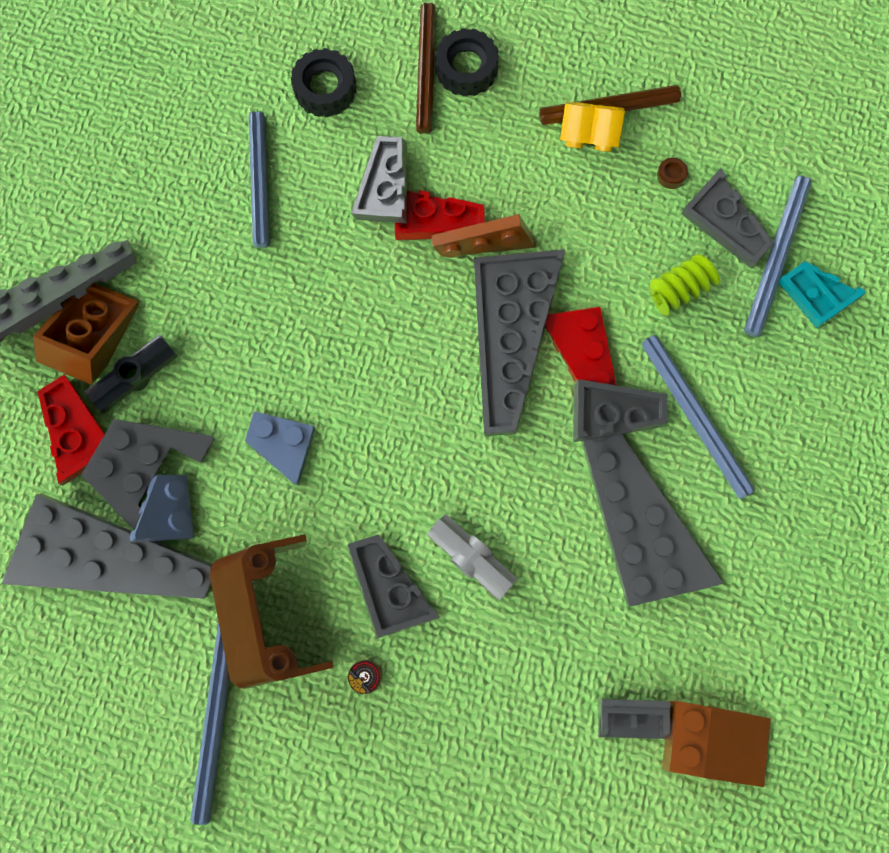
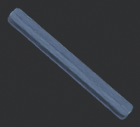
M257 111L250 112L252 239L256 248H267L270 245L266 121L264 113Z

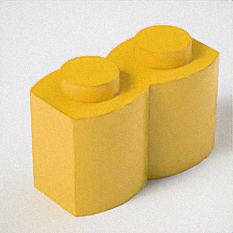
M566 101L560 140L566 141L565 146L583 148V143L594 144L595 150L611 152L612 147H619L625 109Z

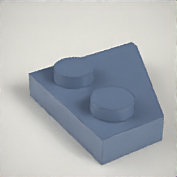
M254 411L245 441L274 468L288 478L291 483L299 486L315 428L311 425Z
M156 475L151 479L147 490V499L141 505L138 513L140 518L135 530L131 531L130 542L188 540L194 537L187 475Z

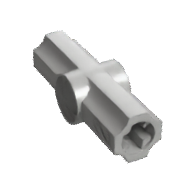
M446 514L427 533V536L451 557L450 560L471 579H476L494 598L500 600L518 580L493 557L494 554L484 543L473 535L469 536Z

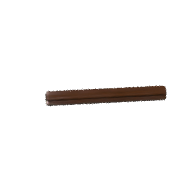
M423 3L420 6L416 131L419 134H429L432 131L436 6L433 3Z
M671 85L577 102L624 108L625 111L677 103L680 101L681 91L679 85ZM565 104L541 107L539 109L541 124L547 125L563 122Z

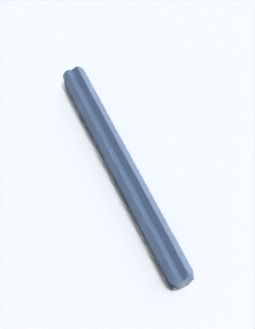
M803 175L797 176L793 183L744 328V333L752 337H759L763 331L812 184V180Z
M653 335L644 340L642 343L643 349L737 497L742 499L755 491L753 484L658 336Z
M219 622L190 819L191 823L196 825H207L211 820L230 682Z

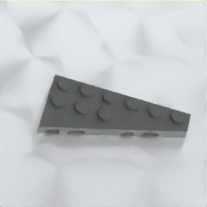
M126 240L121 243H111L102 251L82 255L75 262L65 266L53 267L48 273L37 278H27L20 282L19 285L8 290L1 289L0 342L10 333L21 334L61 310L63 307L60 303L75 295L79 299L87 294L86 289L97 280L98 282H107L136 264L135 254L130 242Z
M565 249L474 257L485 436L517 433L565 256Z
M623 435L581 441L627 608L724 584Z
M40 493L35 496L1 584L204 599L207 597L212 586L210 580L212 564L158 541L130 542L129 537L132 530Z

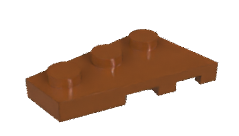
M520 214L432 235L433 247L442 257L447 258L468 254L536 248L535 237Z

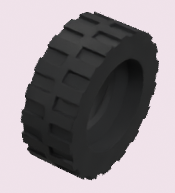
M461 28V30H454L451 34L445 35L441 43L439 42L437 45V51L435 52L436 74L439 83L443 84V88L451 91L452 94L467 97V95L475 96L480 92H485L489 86H492L494 78L498 74L499 59L498 48L494 45L493 39L489 38L486 33L479 32L473 28L472 30ZM460 52H473L479 56L481 65L476 72L461 73L453 66L454 57Z
M323 48L322 50L314 49L310 53L303 54V57L295 62L296 65L291 71V84L299 106L303 107L307 113H312L318 117H330V115H338L342 110H346L349 104L353 102L357 89L351 62H348L344 54L341 55L339 51H332L328 48ZM319 72H332L338 79L337 88L329 94L315 93L310 87V80L313 75Z

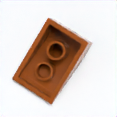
M92 283L86 289L87 294L79 299L75 295L66 299L61 304L63 308L54 313L33 336L36 362L91 385L108 366L139 305V301L96 283Z
M670 701V736H666L662 769L701 778L764 787L771 718L681 701Z

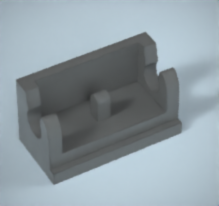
M598 699V737L666 739V736H670V701Z

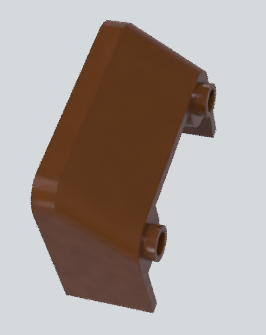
M306 534L253 545L218 558L210 568V580L229 678L239 688H252L334 668L333 662L330 661L298 669L296 656L290 648L283 645L265 648L252 581L266 578L274 571L276 553L305 547L307 542Z

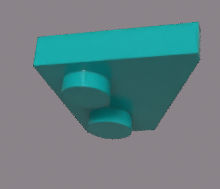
M806 261L779 280L781 287L816 328H819L866 293L860 287L853 289L839 282V277L831 273H824L818 267Z

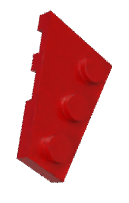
M407 190V223H395V240L432 239V235L484 223V205L452 197L441 199L430 196V192L419 190L418 193Z
M594 307L549 314L545 329L553 340V345L557 352H560L568 366V371L575 383L579 379L616 385L601 308Z
M65 374L37 391L45 427L48 428L50 436L51 454L55 458L58 471L56 473L58 484L62 486L83 473L105 435L96 418Z

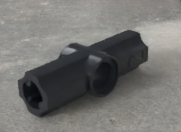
M159 334L132 356H124L118 359L113 370L87 389L85 393L99 411L104 414L131 392L144 389L153 375L178 356ZM137 369V373L133 378L126 379L130 370Z

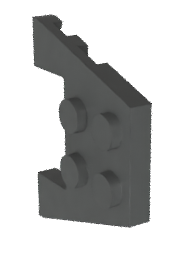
M114 419L81 475L135 530L140 518L138 513L141 507H139V504L148 490L151 479L157 475L170 450L174 449L201 464L215 438L205 434Z

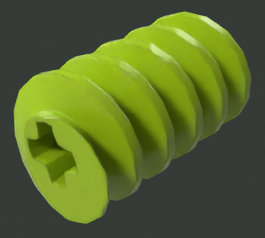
M695 254L690 260L683 261L680 266L673 267L670 273L665 272L661 274L660 279L655 278L651 280L649 290L656 308L661 314L668 316L670 314L668 305L672 309L678 310L680 308L679 300L684 304L690 303L689 294L694 298L700 297V289L708 292L711 289L710 283L713 286H718L720 284V276L714 265L706 257Z

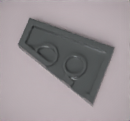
M720 168L686 205L681 214L752 269L771 248L773 242L754 214H749L741 202L742 197L736 189L733 190L726 181V174Z

